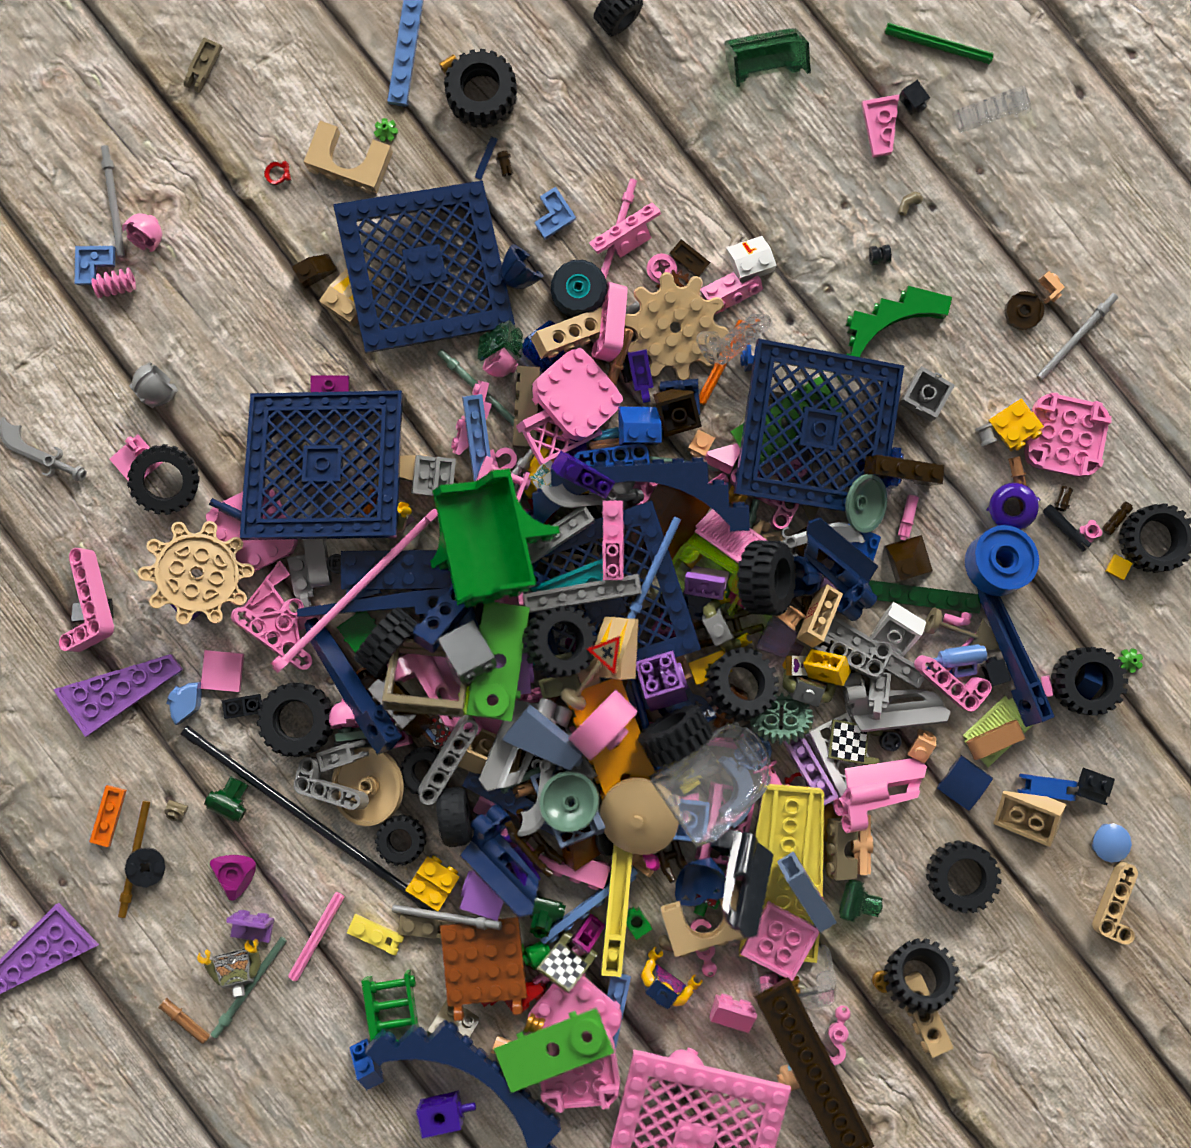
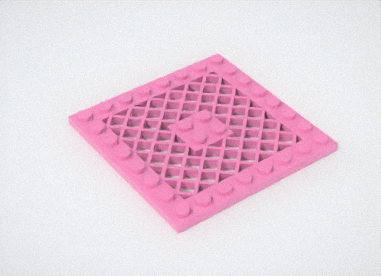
M634 1050L610 1148H631L632 1141L637 1145L633 1148H647L650 1145H653L654 1148H713L715 1141L719 1145L715 1148H730L733 1145L736 1148H742L739 1142L746 1138L750 1144L743 1148H775L791 1088L789 1085ZM659 1081L662 1086L654 1090L651 1084ZM678 1085L681 1091L673 1094L671 1088ZM647 1088L650 1093L644 1096L645 1089ZM698 1090L701 1095L693 1099L690 1093ZM666 1092L669 1098L662 1101L658 1095ZM717 1094L721 1100L712 1103L709 1098ZM686 1096L689 1102L681 1106L678 1100ZM654 1098L657 1104L650 1108L647 1101ZM737 1099L740 1104L732 1108L729 1102ZM705 1101L708 1107L700 1110L698 1104ZM674 1103L677 1109L669 1112L666 1106ZM756 1103L760 1109L751 1112L748 1107ZM641 1105L645 1109L642 1113H640ZM725 1105L728 1111L720 1115L717 1109ZM693 1107L696 1113L689 1117L685 1111ZM662 1110L665 1115L657 1119L654 1113ZM745 1110L747 1116L739 1119L737 1113ZM713 1112L715 1118L708 1121L705 1115ZM681 1114L683 1117L679 1116L678 1122L676 1123L674 1117ZM650 1116L653 1122L645 1125L642 1119ZM732 1116L735 1122L727 1125L724 1120ZM759 1116H761L760 1123L756 1120ZM669 1120L672 1126L665 1130L662 1124ZM752 1121L755 1126L747 1130L744 1124ZM638 1123L641 1128L635 1131ZM718 1123H720L723 1127V1129L719 1131L717 1125ZM657 1127L660 1133L653 1136L650 1130ZM740 1128L743 1133L735 1137L732 1131ZM672 1133H674L673 1141L669 1136ZM646 1134L648 1140L641 1143L638 1137ZM728 1134L730 1140L723 1143L720 1137ZM754 1134H756L755 1141L751 1137ZM665 1138L668 1144L660 1147L658 1141Z

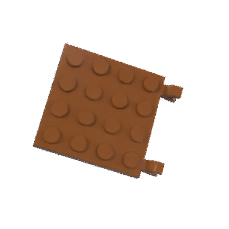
M518 917L499 918L498 921L502 922L500 930L492 928L479 929L476 926L461 923L440 925L448 1006H454V1021L463 1020V1005L512 999L513 1015L522 1014L521 998H527Z

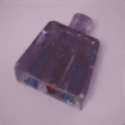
M770 616L755 649L782 658H786L789 652L800 656L804 646L795 642L798 633L777 617Z

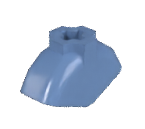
M201 682L188 683L182 687L175 686L170 692L166 704L170 705V716L175 725L181 724L200 709L202 698Z

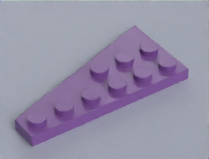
M169 654L53 690L83 735L88 737L183 671L174 655Z
M57 903L0 959V994L99 944L60 903Z

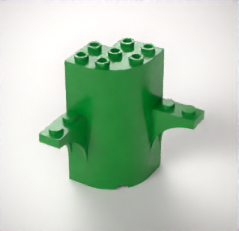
M510 468L492 470L475 482L440 485L433 490L439 520V544L437 552L431 560L432 568L439 567L440 570L450 569L457 605L465 604V607H472L479 602H483V605L495 602L494 600L502 599L508 595L509 598L520 596V593L528 592L530 587L536 585L527 544L537 542L536 540L541 539L542 542L552 541L554 536L560 534L559 526L542 524L525 512L517 499Z

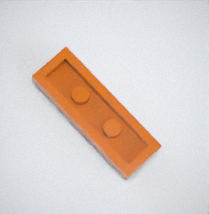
M106 785L90 843L105 847L111 846L127 790Z

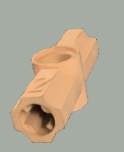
M867 815V829L858 831V840L851 841L853 858L858 859V875L871 874V853L873 852L871 815Z

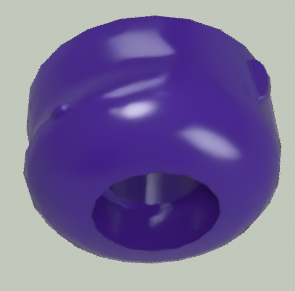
M1016 482L1007 483L997 488L992 494L986 511H989L992 520L998 526L1008 525L1022 530L1030 526L1036 519L1039 510L1038 501H1041V499L1024 484ZM1018 498L1023 502V510L1019 515L1011 516L1005 512L1004 504L1008 499Z

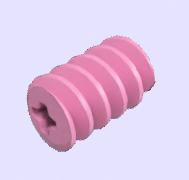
M130 268L126 269V274H124L122 269H119V275L113 270L111 277L107 272H104V278L98 273L96 274V280L94 278L91 280L97 298H102L103 295L109 297L111 294L117 295L118 292L124 294L126 291L130 293L133 289L136 290L135 278Z

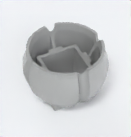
M151 362L137 369L132 383L129 385L141 402L151 408L169 403L178 392L176 386L169 383L171 380L155 364L152 365Z

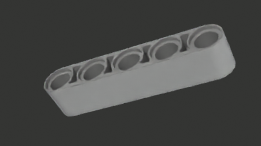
M304 496L297 500L299 507L307 501ZM318 498L315 503L320 507V500ZM311 504L304 512L310 516L316 508ZM302 513L299 515L300 518H306ZM320 513L316 518H322V514ZM303 539L311 587L318 588L332 585L331 571L327 567L328 551L326 539Z
M464 715L463 718L459 719L419 785L418 794L423 804L431 805L435 803L476 736L478 725L472 716ZM466 723H473L470 729L466 730L463 728ZM456 740H463L460 746L453 745ZM448 756L452 757L451 762H443L444 758ZM435 774H442V777L440 779H433V776ZM427 790H431V791H432V794H431V795H429V796H423V793H424L425 791H427Z

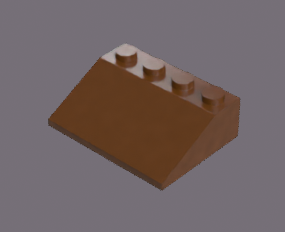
M657 484L647 502L653 501L664 537L674 516L681 519L668 547L673 565H675L697 529L695 526L706 516L711 507L682 490ZM640 526L634 527V529L642 532ZM631 531L627 541L636 545L641 535ZM643 537L639 547L647 550Z

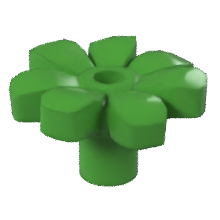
M387 118L382 119V124L376 122L375 128L378 130L374 131L375 137H380L381 142H386V138L389 142L394 141L393 135L398 134V129L394 128L396 123L393 120L388 123Z
M1131 648L1130 651L1127 649L1121 651L1123 657H1118V659L1123 664L1120 668L1128 669L1129 673H1134L1136 668H1142L1143 664L1139 661L1143 659L1142 654H1137L1136 649Z

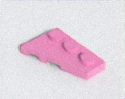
M899 94L866 100L861 104L873 158L890 155L893 152Z

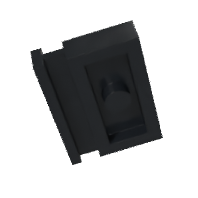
M1082 768L1077 784L1079 787L1078 792H1075L1074 795L1107 806L1106 799L1110 797L1115 779L1090 769Z

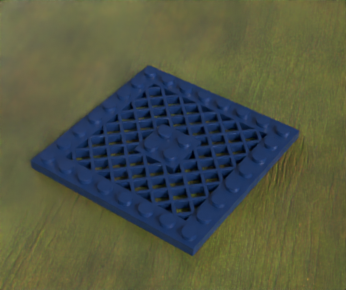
M483 180L333 204L365 354L515 327L507 286L501 275L502 264ZM455 206L452 212L446 208ZM458 208L467 212L463 219L455 214ZM434 209H436V211L434 212V214H431L430 212H428V210H434ZM440 210L448 215L445 222L436 217ZM418 212L415 217H413V216H411V215L409 214V213ZM421 214L430 218L426 225L418 220ZM399 215L396 221L391 218V216ZM403 216L411 221L407 228L399 223ZM469 216H471L472 225L466 222ZM380 218L377 224L372 221V219ZM451 218L460 223L456 230L448 225ZM384 220L393 224L389 231L381 227ZM433 221L441 226L438 232L429 228ZM365 223L374 227L370 234L362 230ZM414 224L423 229L419 236L410 231ZM462 226L471 230L467 237L459 232ZM396 227L404 232L400 239L392 234ZM444 228L452 233L449 240L440 235ZM377 230L385 235L381 242L373 237ZM425 232L434 236L430 243L422 239ZM360 234L366 238L363 244H361ZM407 234L415 239L412 246L403 241ZM473 234H475L476 243L470 240ZM455 236L464 241L460 248L452 243ZM388 238L396 242L393 249L385 245ZM437 239L445 244L442 250L440 244H434ZM369 241L378 246L374 252L365 248ZM418 242L424 245L422 247H416ZM466 244L475 248L471 255L463 250ZM400 245L405 248L402 250V256L396 252ZM448 247L456 251L453 258L444 253ZM381 248L389 253L385 260L377 255ZM477 252H479L480 261L474 258ZM364 253L371 256L367 263L365 262ZM459 254L468 259L464 266L455 261ZM392 256L401 261L397 267L388 263ZM443 258L450 262L446 269L444 266ZM374 259L382 264L378 271L369 266ZM470 262L479 266L476 273L467 268ZM403 264L405 265L406 274L400 271ZM452 265L461 270L457 277L449 272ZM385 266L393 271L390 278L381 274ZM481 270H483L485 280L478 276ZM368 271L374 274L371 281L369 280ZM464 272L472 277L468 284L459 279ZM396 274L405 279L401 286L392 281ZM447 276L454 280L450 287L443 284L447 282ZM378 277L386 282L382 289L374 285ZM474 280L483 284L480 291L471 287ZM407 282L410 289L415 288L412 294L404 289ZM456 283L465 288L461 295L452 290ZM389 285L397 289L393 297L385 292ZM434 285L431 291L424 286ZM438 286L446 291L442 298L434 293ZM486 287L489 298L482 294ZM372 289L379 293L375 299H373ZM419 289L428 294L424 301L415 296ZM468 290L476 295L472 302L464 298ZM400 293L409 297L405 304L396 299ZM449 293L457 298L454 305L445 301ZM381 296L390 300L386 308L377 303ZM430 297L439 301L435 309L426 304ZM479 298L487 302L484 309L475 305ZM412 300L420 304L416 312L408 307ZM460 301L469 306L465 313L456 308ZM393 303L402 308L398 315L389 311ZM442 304L451 309L447 316L438 312ZM375 307L383 311L379 318L377 317ZM423 307L432 312L428 319L419 315ZM471 309H474V310H476L477 312H479V313L468 314ZM404 311L413 316L409 323L400 318ZM453 311H454L455 313H457L458 315H460V316H456V317H451V318H449V317L451 316V314L453 313ZM385 314L394 319L390 326L381 321ZM434 315L441 318L439 320L431 321ZM416 318L422 321V323L412 324ZM397 321H398L399 323H401L402 325H404V326L394 327L395 324L397 323Z
M756 339L734 494L846 512L845 503L848 492L842 490L847 486L850 488L852 482L864 474V469L859 471L855 463L861 459L865 464V457L868 453H870V456L883 455L891 457L904 365ZM787 365L796 366L797 368L791 371ZM780 367L787 374L782 379L775 372ZM805 368L813 369L815 371L809 375ZM799 370L805 377L801 382H798L793 375ZM824 372H829V373H834V374L831 375L829 378H827V376L825 375ZM817 373L823 380L818 386L812 379ZM842 375L851 376V378L845 381ZM772 377L776 381L773 386H771ZM835 377L842 384L836 389L830 382ZM788 378L795 385L789 391L783 384ZM860 378L867 379L869 381L863 384ZM853 380L859 386V389L855 392L848 385ZM808 381L813 390L806 394L801 385ZM825 384L831 391L826 397L820 391V388ZM870 384H873L877 390L872 396L866 388ZM777 386H779L784 393L779 398H777L772 391ZM843 388L849 395L844 400L838 394ZM796 389L802 396L797 402L791 395ZM861 391L867 398L862 403L856 397ZM813 393H816L821 400L815 405L809 398ZM879 395L878 403H876L874 398ZM769 396H770L771 399L773 400V403H771V404L768 406V401H769ZM832 396L839 403L834 408L827 401ZM785 397L792 404L786 410L780 403ZM850 399H852L855 405L857 406L852 411H850L847 405L845 404ZM805 400L809 407L805 406L801 410L799 404ZM869 402L874 408V411L870 414L864 409V406ZM824 404L827 410L818 409L817 407ZM775 405L781 412L777 417H774L769 410ZM840 407H842V409L846 413V415L843 418H841V412H835ZM792 409H795L799 414V417L794 421L788 414ZM858 410L864 417L860 422H857L853 416ZM876 414L874 423L871 417H873ZM767 415L771 421L765 425ZM784 416L789 425L782 429L777 421ZM848 418L854 425L849 430L842 423ZM801 420L800 430H799L798 427L796 426V423H798V422ZM866 421L872 428L867 433L861 427ZM772 424L778 431L773 437L767 431V428ZM790 428L797 435L791 440L785 433ZM839 429H841L843 434L838 438ZM856 429L861 435V438L857 441L850 435ZM873 433L872 442H871L870 439L868 438V436H870V435ZM763 435L768 439L764 444H762ZM780 435L786 442L781 448L774 441ZM845 437L851 444L846 449L840 443ZM796 440H798L797 445L804 446L799 451L793 445ZM863 440L869 447L864 452L858 446ZM768 444H771L775 449V452L770 456L764 450V447ZM788 446L794 454L789 459L782 452ZM812 448L823 450L816 454ZM838 448L841 453L834 457L830 451H836ZM853 448L859 455L854 460L848 455V452ZM806 450L812 456L807 462L800 455ZM824 453L830 459L825 465L819 459ZM762 454L765 460L759 464L760 455ZM776 455H779L783 461L778 467L771 460ZM842 456L848 462L843 468L837 462ZM795 458L802 465L796 470L790 464ZM813 461L820 468L815 473L808 467ZM766 463L773 470L768 475H765L761 469ZM833 464L838 472L831 477L827 468ZM784 466L791 472L785 479L779 471ZM850 467L856 474L851 479L845 474V471ZM803 469L809 475L804 481L798 475ZM821 472L827 478L822 484L816 478ZM776 474L779 480H773L769 478ZM841 475L845 483L838 487L834 479ZM794 477L797 483H791L787 481ZM888 478L881 479L885 485V488L887 485ZM812 480L816 487L806 484ZM830 483L834 490L824 487Z
M402 390L250 393L240 539L397 538ZM327 412H329L326 416H323V415L321 414V413H327ZM283 413H291V414L286 417ZM336 414L340 420L333 425L329 420ZM356 414L360 419L352 425L348 419ZM372 414H375L378 419L371 425L367 419ZM280 415L284 420L276 426L272 421ZM299 415L303 420L295 426L291 421ZM318 415L321 420L316 425H313L310 420ZM326 423L330 429L323 434L319 429ZM346 423L350 428L342 434L338 428ZM365 423L368 428L361 434L357 428ZM269 424L274 428L271 432H269ZM289 424L293 429L285 435L281 430ZM308 424L311 429L304 435L300 429ZM380 424L381 433L376 429ZM373 431L377 437L370 442L366 437ZM316 432L320 438L312 443L309 438ZM336 432L340 437L332 443L328 438ZM355 432L358 437L351 443L347 437ZM279 433L283 438L275 444L271 439ZM298 433L301 438L294 444L290 438ZM324 441H326L329 445H321V444H322ZM343 441H345L349 445L344 450L343 446L339 445ZM361 441H364L367 446L360 451L356 446ZM269 442L273 447L267 451ZM288 442L291 447L284 453L280 447ZM304 442H307L309 445H304L303 452H302V451L299 449V447H300ZM379 442L380 451L375 447ZM373 449L377 454L369 460L365 455ZM354 450L357 455L350 461L346 455ZM278 451L281 456L273 462L269 457ZM294 451H297L300 456L292 461L289 456ZM363 458L367 464L359 469L355 464ZM343 459L348 463V464L345 465L344 467H343ZM268 460L271 463V465L266 469V464ZM287 460L290 465L282 471L278 466ZM378 460L379 469L374 465ZM303 461L301 470L298 465ZM372 467L376 473L368 478L364 473ZM295 468L299 474L291 479L288 474ZM353 468L357 473L349 479L345 473ZM277 469L280 474L272 480L268 475ZM362 476L366 482L357 487L354 482ZM285 477L289 483L281 489L277 484ZM343 477L347 482L339 488L336 484H342ZM379 477L377 487L373 482ZM265 478L270 482L266 487ZM301 479H302L301 482H302L303 484H306V485H305L304 487H302V488H300V487L297 485V483H298ZM316 484H325V485L322 486L321 488H319ZM371 485L375 491L368 497L363 491ZM294 486L298 492L290 498L286 493ZM313 486L317 492L312 497H309L306 492ZM333 486L337 491L331 497H328L324 492ZM352 486L356 491L348 497L344 491ZM275 487L279 492L271 498L267 493ZM361 494L365 500L357 506L353 500ZM303 495L307 501L299 507L295 502ZM322 495L327 500L319 507L315 501ZM342 495L346 500L338 506L333 501ZM264 496L269 500L265 505ZM284 496L288 501L280 507L276 502ZM378 496V504L376 505L372 500ZM370 503L375 509L366 515L362 510ZM312 504L316 510L308 516L304 511ZM332 504L336 509L328 516L324 510ZM351 504L355 509L347 515L343 510ZM274 505L278 510L270 517L266 511ZM291 505H294L297 510L289 516L285 511ZM302 513L306 518L297 517ZM321 513L325 518L316 517ZM339 513H341L345 518H335V517H336ZM358 513H360L363 517H355V516H356ZM281 514H283L286 517L283 519H277Z
M653 501L623 510L624 531L628 530L624 537V544L626 543L634 547L630 557L624 555L628 562L624 568L623 577L625 574L633 575L627 572L631 562L640 566L637 572L639 575L643 568L649 570L650 567L645 564L649 556L653 563L664 539ZM603 517L596 519L595 523L545 555L544 557L554 554L550 563L543 559L536 561L533 566V572H537L535 570L539 562L548 565L545 574H541L543 576L542 580L545 582V580H551V578L547 577L551 568L560 571L559 576L568 573L566 569L570 562L578 565V568L585 566L584 563L588 555L597 560L602 559L603 550L599 557L590 553L594 543L603 547L602 543L596 541L603 538ZM640 526L642 532L634 529V527ZM631 531L641 535L636 545L627 541ZM643 537L647 550L639 547ZM591 542L587 551L578 547ZM573 548L569 557L560 553ZM576 549L585 553L581 563L572 559ZM637 549L646 553L642 563L633 559ZM668 549L656 573L660 588L653 584L650 586L659 592L655 600L647 596L644 598L653 604L649 612L641 610V613L647 616L642 625L638 623L640 630L637 642L645 645V647L637 649L636 662L673 651L676 658L701 649ZM558 555L567 560L563 569L553 565ZM531 587L529 588L530 591L525 592L524 594L532 593ZM661 593L666 606L657 602ZM626 596L624 599L620 597L585 603L586 612L578 608L579 605L571 607H574V611H582L585 617L588 616L591 620L590 624L597 622L595 631H592V636L598 637L599 633L596 631L600 623H603L604 617L627 618L621 614L627 612L626 605L630 607L631 604L626 602L629 597ZM655 605L665 609L661 619L651 614ZM543 611L529 613L528 621ZM667 612L669 613L672 625L663 620ZM649 617L659 622L655 631L645 627ZM661 623L671 628L667 637L657 633ZM566 625L563 630L552 626L548 632L547 644L554 656L560 655L559 648L567 653L572 652V655L574 653L572 648L576 639L566 632L568 628ZM643 629L653 634L649 643L639 639ZM553 630L561 633L557 642ZM673 630H674V631H675V634H676V637L670 638V636H671V634H672V632H673ZM564 635L573 639L569 649L560 645ZM655 635L664 640L651 645ZM600 677V678H601V681H605V680L611 679V678H603V677Z

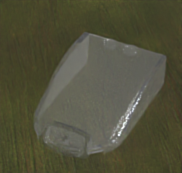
M730 724L713 731L712 738L707 741L708 743L705 746H701L700 750L692 752V755L682 758L679 762L675 761L673 764L668 765L651 780L696 847L715 842L765 793L771 779V776H769V765H771L768 752L760 738L746 727L742 728L735 726V724Z

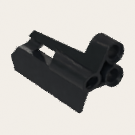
M715 828L711 847L720 852V855L729 857L722 906L726 922L732 929L739 930L744 939L757 937L774 854L758 843L757 837L749 832L741 833L726 828ZM742 875L743 879L735 912L730 902L735 879Z

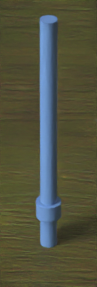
M674 516L641 586L642 594H638L635 601H632L629 607L631 610L627 618L635 619L637 613L641 612L644 598L681 519Z

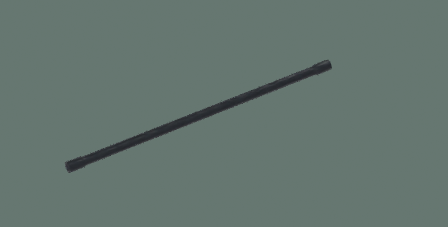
M188 725L183 729L180 734L181 736L203 749L412 900L418 907L434 911L405 891L408 887L407 884L208 742L198 732Z

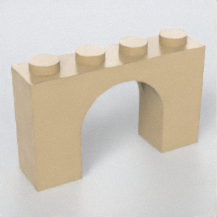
M320 120L304 159L307 170L313 174H324L326 178L336 181V179L341 180L349 187L355 185L366 193H378L393 154L391 146L372 140L366 158L359 166L351 169L341 168L333 162V152L341 133L337 126Z
M735 884L730 905L736 912L739 893ZM721 898V899H720L721 906H723V899H724V898ZM680 901L661 906V913L675 957H686L691 952L697 950L702 952L714 945L723 946L731 940L744 939L739 930L736 931L728 925L724 915L721 924L715 930L701 933L693 930L687 924Z

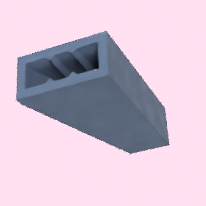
M532 705L526 708L503 737L505 742L568 770H571L574 765L578 767L585 758L583 753L568 739L570 736Z
M794 851L778 860L777 863L786 881L818 931L821 933L836 924L837 922Z

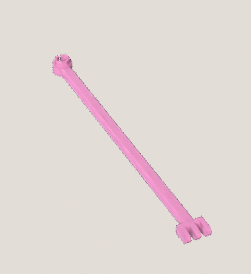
M431 510L282 658L277 656L271 662L272 668L279 673L438 516L437 510Z

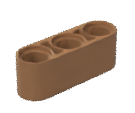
M1013 720L971 738L966 743L973 759L978 760L1025 739V735L1018 720Z

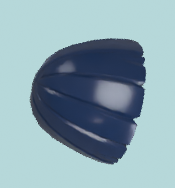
M514 244L509 247L504 257L501 275L508 286L515 289H524L537 283L544 275L539 271L535 273L530 268H526L524 262L530 255Z
M794 556V563H796V587L793 598L816 593L821 586L822 574L805 557Z

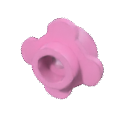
M1094 520L1088 521L1087 525L1079 528L1080 533L1089 542H1093L1094 538L1102 535V530Z

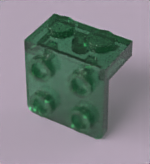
M508 320L505 323L498 324L491 332L484 333L479 339L478 359L480 361H483L502 348H505L515 360L521 358L523 348L522 331Z

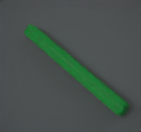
M888 23L885 28V34L986 64H990L994 57L992 52L892 23Z

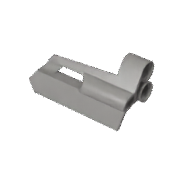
M858 672L850 673L844 686H842L846 711L851 718L853 717L861 732L947 723L951 711L943 706L942 699L934 692L927 691L926 689L889 691L887 710H882L880 720L872 719L873 709L869 708L868 704L869 691L865 690V680L862 679L861 674ZM921 697L924 699V701L890 704L893 699Z
M540 698L539 703L515 700L512 722L502 721L480 775L479 781L484 789L488 791L521 783L534 754L526 751L519 771L509 773L518 747L505 742L503 737L529 705H532L562 731H566L573 712L564 707L557 706L553 701Z

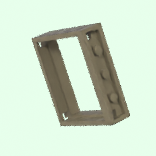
M407 638L389 659L382 698L383 710L463 718L467 682L461 683L459 701L392 694L399 653L447 657L441 645L433 654L415 643L413 639Z

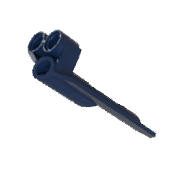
M823 519L811 520L807 525V547L804 551V557L843 593L837 610L850 621H856L862 615L863 608H871L877 600V596L871 590L869 581L877 570L878 565ZM818 548L835 561L831 569H828L817 560Z
M495 804L487 811L486 815H479L471 823L474 835L471 842L460 854V857L518 918L530 916L533 911L539 879L502 836L501 832L506 828L505 823L511 821L512 818L498 804ZM513 862L527 876L526 886L506 867L507 863Z

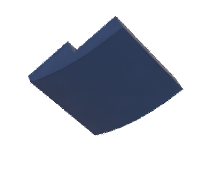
M961 755L949 768V773L938 784L937 789L970 811L988 788L993 777Z

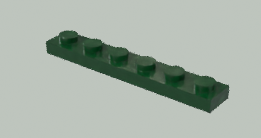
M874 580L869 581L872 592L877 596L876 601L980 614L981 601L978 594Z

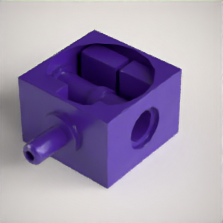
M459 1090L421 1099L416 1113L422 1139L461 1130L465 1118L464 1113L476 1110V1104L472 1102L462 1105Z

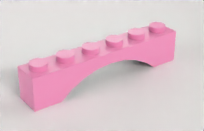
M506 828L501 832L502 836H508ZM528 842L526 843L532 851L535 850ZM510 843L512 848L517 846L516 843ZM540 855L538 858L554 871L553 875L562 877V875L568 876L570 881L578 884L581 881L588 884L587 887L594 890L604 889L611 869V864L595 858L576 871L564 862L559 865L544 855Z

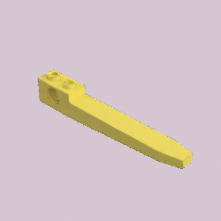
M615 844L613 845L601 975L621 977L633 854L620 849Z

